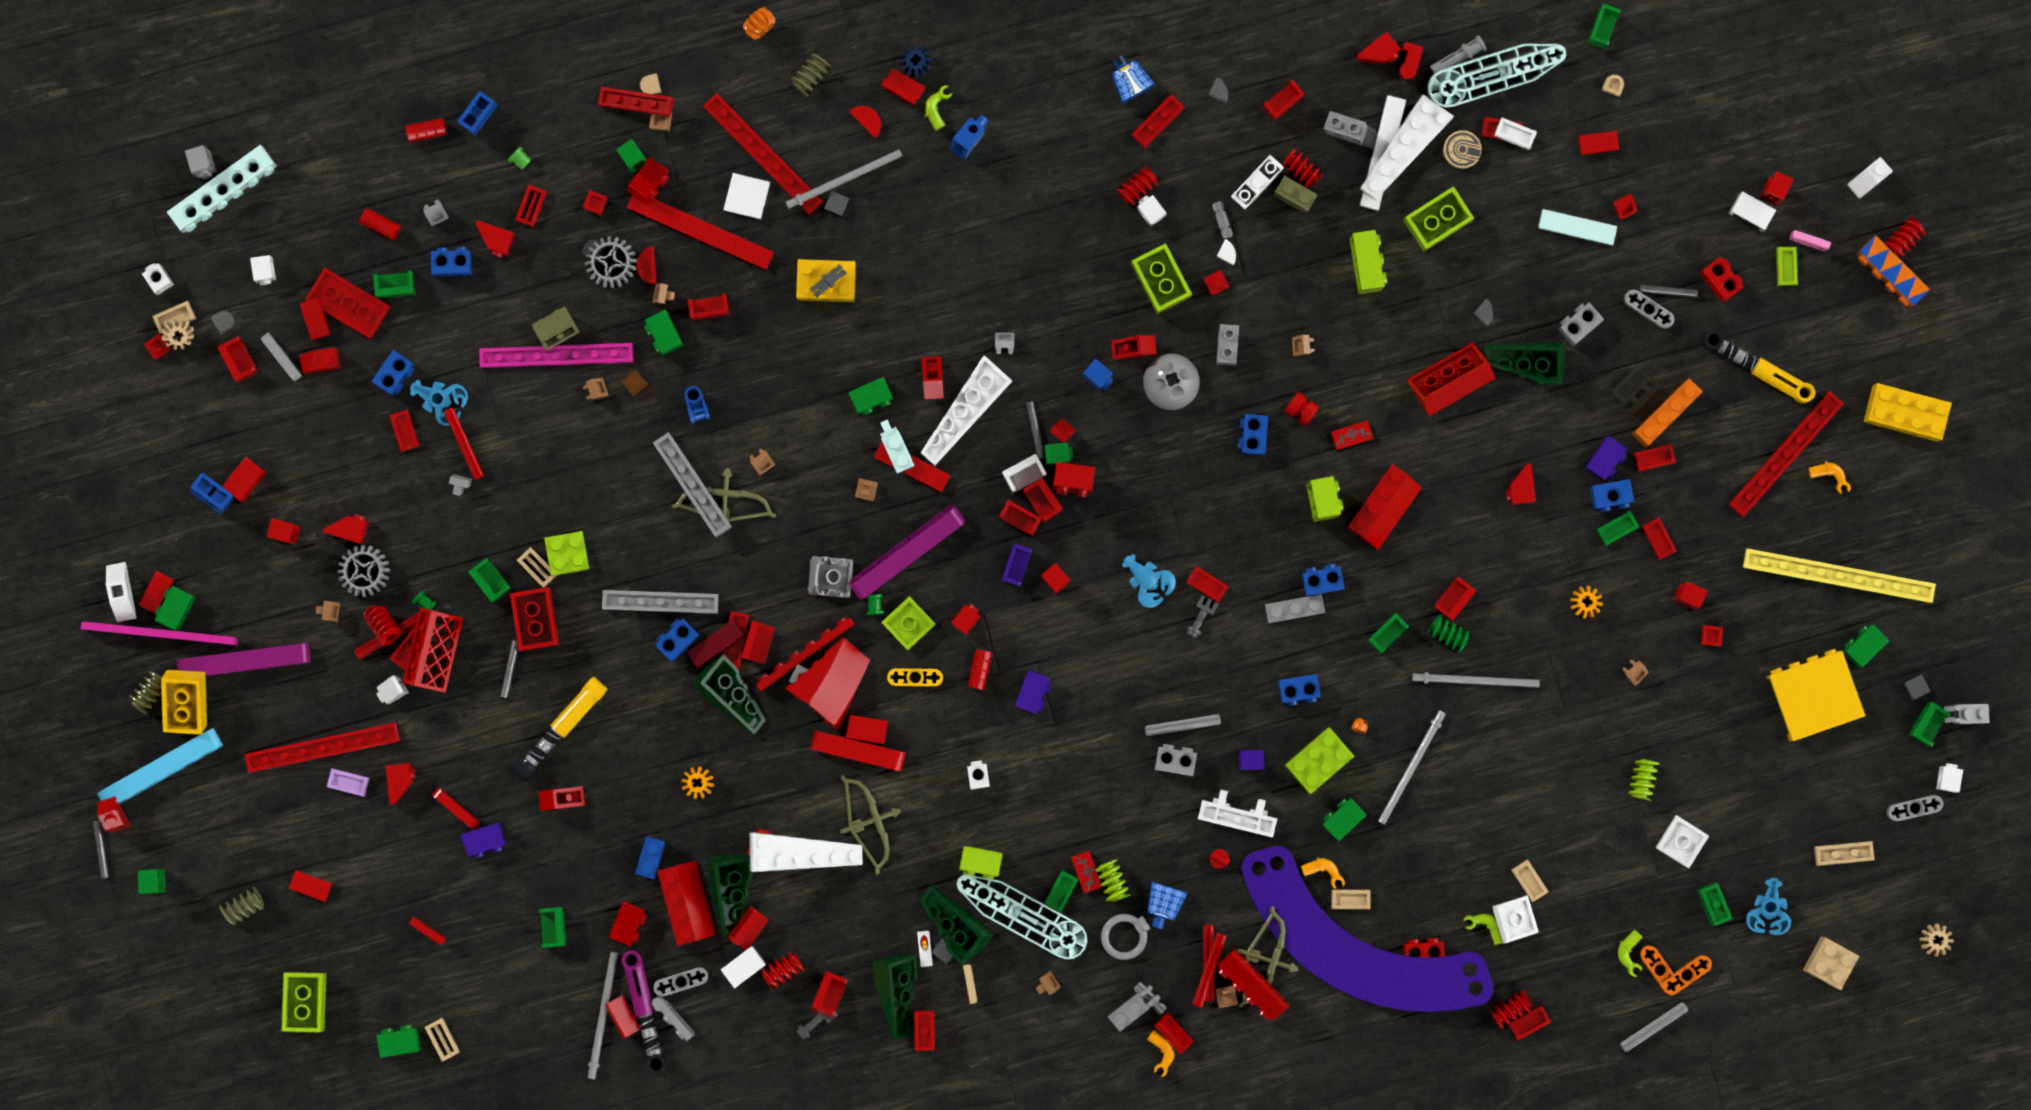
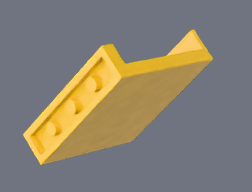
M1836 649L1824 652L1825 656L1821 658L1815 655L1807 658L1806 663L1800 664L1798 661L1789 664V669L1782 671V668L1770 671L1771 675L1766 676L1767 679H1770L1789 734L1787 736L1789 742L1865 716L1842 651L1836 652Z

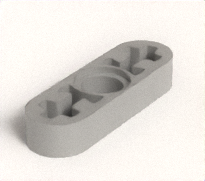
M1630 290L1625 294L1624 303L1659 328L1667 329L1673 325V314L1638 290ZM1635 294L1637 296L1636 300H1638L1639 302H1641L1642 299L1645 300V302L1640 306V309L1637 308V306L1639 305L1637 302H1629V295L1632 296ZM1646 304H1651L1654 307L1653 314L1648 315L1644 312ZM1658 309L1661 311L1659 313L1660 316H1668L1669 323L1662 324L1660 317H1656V320L1653 318L1658 313Z
M269 333L261 337L263 343L294 382L298 380L302 374Z
M1931 795L1892 804L1887 809V816L1892 821H1902L1936 813L1943 808V800L1937 795ZM1932 799L1938 801V805L1935 806L1936 809L1924 807V804L1931 803ZM1912 803H1918L1920 806V811L1917 814H1913L1910 811ZM1895 807L1897 810H1906V813L1898 814V818L1896 815H1892Z
M698 967L659 979L654 984V992L658 996L663 997L702 985L708 980V972L705 968ZM699 970L700 973L705 974L702 978L703 981L700 982L699 979L692 980L694 984L690 985V978L687 973H691V977L697 975ZM679 976H683L687 980L686 985L682 988L676 985V979ZM669 979H672L674 991H672V987L665 989L666 993H663L662 990L658 991L657 987L660 986V982L666 985L670 984Z

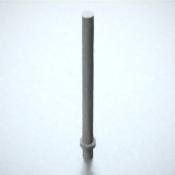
M896 150L804 194H797L795 198L786 201L788 209L798 204L799 206L803 205V202L902 157L901 151Z
M1424 672V674L1413 673L1412 681H1422L1424 684H1428V682L1538 688L1540 686V680L1435 675L1429 674V672Z
M1439 710L1435 719L1431 720L1429 730L1378 822L1384 825L1387 822L1437 729L1441 728V722L1446 715L1444 712Z
M610 952L591 1062H588V1078L590 1079L596 1078L597 1068L600 1066L598 1061L608 1012L605 1004L610 1001L618 957L616 952Z

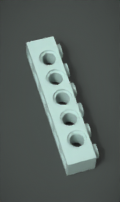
M259 145L167 211V213L180 231L183 233L186 231L187 233L191 232L197 227L196 224L198 222L208 220L212 216V212L226 207L230 199L240 197L244 189L255 186L259 182L258 179L262 176L266 177L272 174L277 165L266 150ZM258 164V170L254 173L250 172L251 165ZM237 175H242L243 181L239 184H235V177ZM222 186H227L226 194L220 195L219 189ZM207 197H211V204L209 206H204V199ZM195 208L196 215L188 217V211Z

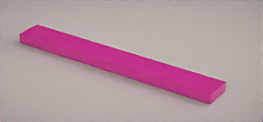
M633 343L559 345L547 351L544 346L479 348L480 368L633 363Z
M81 622V629L238 645L236 637Z

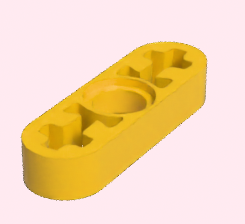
M892 669L889 671L887 679L893 686H939L943 681V675L937 669ZM904 671L908 672V683H903L904 679H899L898 683H894V680L890 678L894 675V672H898L900 676H904ZM918 672L921 675V680L918 683H912L910 681L911 673ZM923 672H927L926 676H932L933 672H936L937 676H940V680L933 683L931 679H926L927 684H923Z

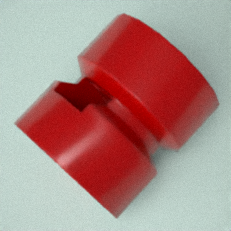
M1298 391L1284 412L1291 417L1296 416L1297 421L1306 427L1320 406L1313 401L1308 402L1307 397Z

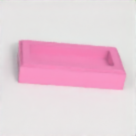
M1796 230L1791 232L1789 238L1791 241L1821 251L1828 250L1831 244L1829 241Z

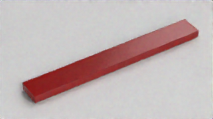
M717 93L703 105L718 123L792 198H795L797 194L801 195L811 190ZM815 196L803 202V205L800 206L810 215L823 201L818 196Z
M632 195L627 206L629 210L762 269L767 270L774 255L773 251L654 199L651 201L649 199L644 204Z
M1829 391L1728 505L1741 517H1744L1844 403Z
M391 723L244 755L248 773L396 743L400 742L397 723Z

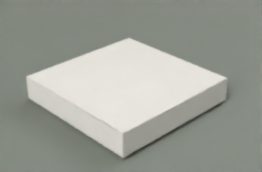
M733 173L724 211L761 220L770 182Z
M1675 815L1655 848L1686 868H1690L1709 835Z
M1528 895L1492 906L1503 944L1539 933Z

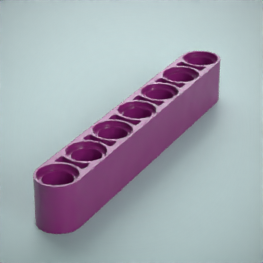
M955 505L948 506L853 577L848 585L859 599L867 597L965 523L964 517Z
M309 643L178 659L177 667L180 671L205 672L206 676L311 663Z

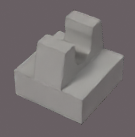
M438 199L434 201L435 205L429 207L427 204L424 206L423 211L431 226L449 219Z
M995 333L997 354H1001L1002 348H1008V354L1013 353L1014 333Z
M456 474L451 475L449 484L454 485L453 494L461 496L464 488H469L472 482L471 478Z

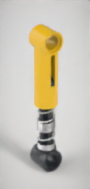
M1711 330L1702 337V345L1706 350L1719 352L1720 354L1724 353L1729 356V359L1732 358L1734 362L1743 364V367L1750 368L1752 375L1791 396L1796 402L1803 404L1814 398L1815 389L1811 384L1802 382L1761 357L1756 359L1755 356L1748 355V352L1734 347L1733 343L1729 344V341L1719 331ZM1709 336H1714L1717 339L1716 345L1709 343ZM1801 388L1807 390V392H1808V397H1807V398L1801 397V395H1800V390H1801Z
M593 676L581 689V692L550 725L551 731L549 733L546 732L547 735L541 738L537 743L538 745H535V749L532 752L529 751L530 754H527L525 757L522 756L510 770L525 783L536 772L539 760L544 759V755L549 753L557 740H561V737L565 738L591 707L603 697L608 688Z

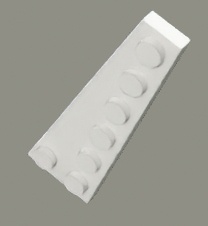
M1422 95L1362 184L1360 190L1376 200L1454 116L1425 95Z
M985 355L921 451V454L934 466L1012 382Z
M750 833V871L752 872L862 865V845Z

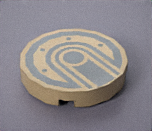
M1457 131L1446 139L1443 146V154L1451 166L1457 169H1466L1473 166L1479 160L1481 144L1473 133Z

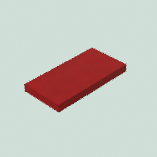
M326 268L322 270L305 301L320 298L325 313L370 339L373 338L391 307Z

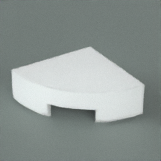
M1225 239L1217 257L1234 265L1236 260L1235 249Z

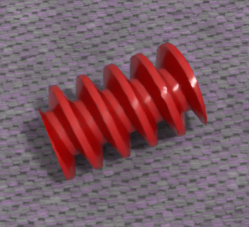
M1296 147L1284 160L1282 166L1284 168L1290 166L1288 173L1295 171L1293 178L1301 177L1299 183L1306 182L1304 187L1308 189L1314 186L1324 173L1318 175L1319 168L1312 170L1314 163L1312 162L1307 165L1306 163L1309 158L1301 159L1302 152L1295 154Z
M1146 165V171L1141 168L1139 170L1140 175L1135 173L1133 175L1134 180L1130 178L1127 180L1129 186L1123 183L1121 185L1123 190L1116 189L1120 197L1127 204L1135 205L1134 198L1141 200L1140 193L1146 196V188L1152 191V183L1157 186L1159 185L1156 176Z
M1910 216L1909 220L1904 222V226L1901 225L1899 231L1894 232V237H1889V242L1884 244L1896 256L1905 257L1903 250L1910 252L1911 250L1908 245L1914 247L1916 244L1913 240L1920 241L1921 238L1918 234L1920 233L1925 236L1926 232L1920 222Z
M375 605L366 609L363 618L367 621L382 646L392 644L401 635V630L396 622H394L391 614L387 612V608Z
M788 952V959L781 956L782 963L775 960V967L768 964L769 971L762 968V975L771 990H773L772 984L775 987H779L778 980L785 983V976L792 979L791 972L798 975V968L805 971L796 954L793 955L791 952Z
M1523 990L1520 991L1521 997L1514 994V1001L1511 998H1507V1005L1502 1001L1500 1002L1501 1008L1494 1005V1012L1490 1010L1494 1020L1501 1029H1504L1503 1022L1511 1025L1510 1018L1515 1022L1517 1021V1015L1524 1018L1523 1011L1531 1014L1530 1007L1533 1008Z

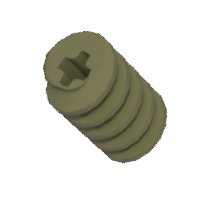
M813 53L811 54L812 60H806L808 67L802 65L801 69L803 72H796L798 78H791L793 86L806 97H808L806 89L813 91L811 83L818 85L816 77L823 79L820 73L824 72L827 74L828 72L825 67H831L823 58Z
M149 671L151 678L144 677L146 685L139 683L142 690H134L137 696H129L132 700L131 704L144 714L148 713L145 707L152 708L150 701L157 702L155 695H162L159 690L162 689V676L152 671Z
M253 887L254 893L246 890L247 897L239 894L240 901L235 897L233 898V904L226 901L227 908L219 905L224 918L232 925H236L237 920L243 921L244 916L250 917V912L253 914L257 913V908L259 910L264 908L262 897L255 887Z

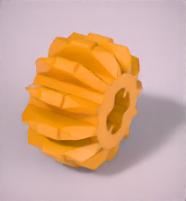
M1581 586L1579 587L1580 594L1577 591L1572 593L1577 597L1570 598V602H1575L1576 604L1572 605L1571 609L1578 608L1575 615H1579L1582 612V618H1586L1588 612V615L1592 618L1594 617L1593 611L1596 613L1600 612L1596 606L1603 605L1602 602H1597V599H1601L1602 595L1595 596L1598 591L1597 589L1590 592L1591 587L1586 586L1584 591V588ZM1585 597H1588L1587 600L1591 602L1587 607H1585V603H1582V600L1586 599Z
M694 767L690 768L692 775L688 772L684 773L688 780L682 779L681 782L688 785L683 786L682 789H690L686 794L687 796L694 792V799L698 798V793H700L701 798H705L703 791L708 794L711 793L707 786L714 787L713 783H708V780H712L713 776L706 778L709 770L706 769L701 774L702 767H698L697 773ZM701 778L703 785L695 788L693 780Z

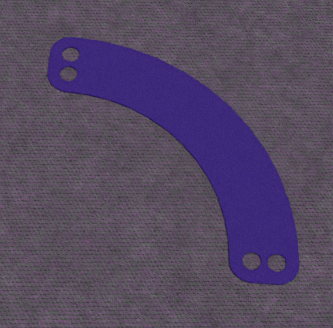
M1273 846L1252 852L1243 860L1242 874L1251 898L1262 919L1266 922L1271 914L1270 907L1274 906L1275 912L1284 921L1286 929L1284 947L1310 972L1334 988L1373 1004L1405 1011L1437 1012L1459 1010L1482 1005L1491 998L1493 983L1487 964L1479 954L1466 952L1446 957L1424 958L1393 954L1375 948L1346 932L1320 908L1304 884L1293 855L1288 849L1281 846ZM1279 856L1284 860V867L1281 870H1274L1271 867L1270 861L1273 857ZM1258 861L1266 866L1265 873L1260 876L1252 872V865ZM1273 916L1268 927L1278 940L1281 931L1280 925ZM1468 962L1474 963L1477 966V973L1471 977L1466 976L1463 972V966ZM1478 981L1482 984L1483 991L1479 995H1473L1469 992L1468 986L1471 982Z

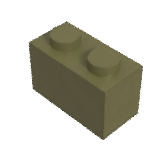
M1284 176L1274 196L1307 214L1317 194Z
M565 306L532 324L546 351L579 333L574 320Z

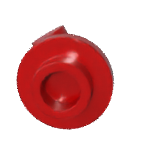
M1222 849L1214 850L1210 855V862L1215 868L1227 867L1230 861L1228 853Z

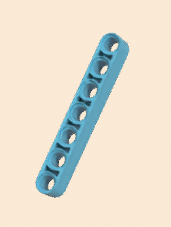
M214 728L101 790L97 795L101 801L116 796L119 804L219 749L223 744Z

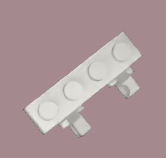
M1220 789L1218 799L1213 798V802L1202 800L1198 819L1273 837L1277 818L1267 816L1268 811L1264 810L1265 800L1258 799L1255 810L1250 809V812L1230 807V804L1226 803L1228 794L1226 790Z

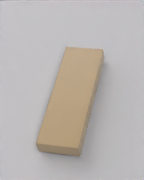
M1873 841L1814 847L1816 866L1875 860Z

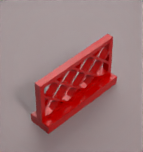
M420 608L402 683L446 693L463 621L462 617ZM439 616L442 623L435 627L436 617ZM456 620L454 629L450 631L448 623ZM444 627L447 634L441 638L438 631ZM434 635L437 642L431 646V638ZM449 638L451 642L450 647L446 649L443 642ZM440 646L442 653L436 657L433 650ZM430 654L433 661L426 664L427 656ZM445 657L446 664L441 668L439 661ZM435 665L438 672L432 676L429 669ZM426 673L428 680L422 684L423 674ZM440 676L442 679L441 686L437 687L434 680Z

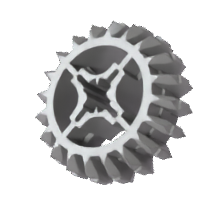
M608 236V242L605 243L604 239L600 238L601 245L594 242L593 244L596 249L594 250L591 247L588 249L593 254H586V258L591 260L585 262L586 266H591L586 271L587 273L594 272L590 276L592 280L598 277L596 280L597 285L603 281V287L606 288L609 282L610 287L614 288V282H617L618 286L621 287L620 280L623 279L625 283H628L626 275L633 277V274L629 271L636 270V267L631 265L637 263L636 259H631L636 254L634 251L628 253L632 248L631 245L624 248L625 240L618 244V237L612 242V238ZM612 247L607 256H598L602 250ZM617 249L624 252L626 263L617 260ZM613 257L614 262H616L617 264H615L614 266L612 265V267H609L608 263L605 261H607L608 259L610 260V258ZM596 262L605 265L604 276L598 273ZM615 269H624L618 276L610 277Z
M361 545V551H359V548L355 546L354 554L351 550H348L349 557L342 556V559L346 561L345 564L342 562L338 564L344 567L343 570L337 571L339 574H344V576L339 578V581L346 580L342 585L343 588L350 585L348 592L352 593L355 589V596H359L361 591L363 597L367 596V591L373 596V589L380 592L381 589L378 585L380 584L385 587L386 584L382 580H389V577L384 575V572H390V569L384 568L389 562H382L386 557L384 554L378 557L379 549L373 552V547L369 546L366 551L365 545ZM368 555L374 558V560L363 564L357 557ZM354 562L356 570L352 577H350L349 568L351 563ZM378 564L379 573L377 579L374 580L372 571ZM360 566L368 567L367 576L360 574ZM364 578L370 585L359 587L354 582Z

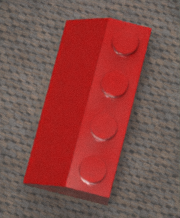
M1472 342L1407 379V382L1421 407L1431 416L1494 380L1495 376L1490 363Z
M1392 464L1350 522L1347 529L1378 550L1422 487L1408 474Z
M697 861L659 870L658 875L677 946L715 936L716 932Z
M1235 948L1218 963L1220 968L1218 972L1225 979L1229 977L1233 981L1232 986L1238 992L1243 991L1247 995L1245 999L1252 1006L1256 1004L1261 1009L1259 1013L1266 1020L1270 1018L1273 1021L1289 1007V1002Z

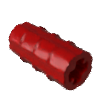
M444 118L406 125L409 142L447 135Z
M368 208L364 210L359 220V223L393 241L401 229V226L393 222V220L391 221Z
M976 649L968 687L980 690L985 689L992 652Z

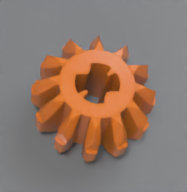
M765 7L759 8L746 19L743 29L753 40L759 39L773 27L775 18Z

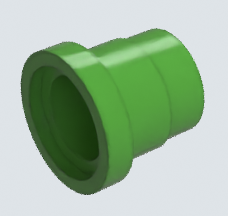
M520 146L508 161H512L522 170L531 159L522 151L523 148Z

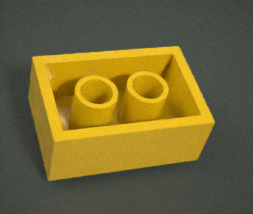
M798 259L797 300L855 302L856 262ZM840 264L843 269L839 272L845 270L847 274L836 281L832 288L829 287L816 298L813 295L815 292H811L809 288L819 282L824 274L827 275Z
M167 670L161 678L163 732L202 734L207 726L205 672Z

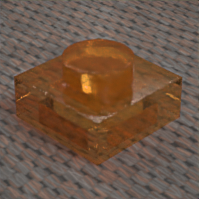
M636 369L621 381L633 396H636L648 385Z

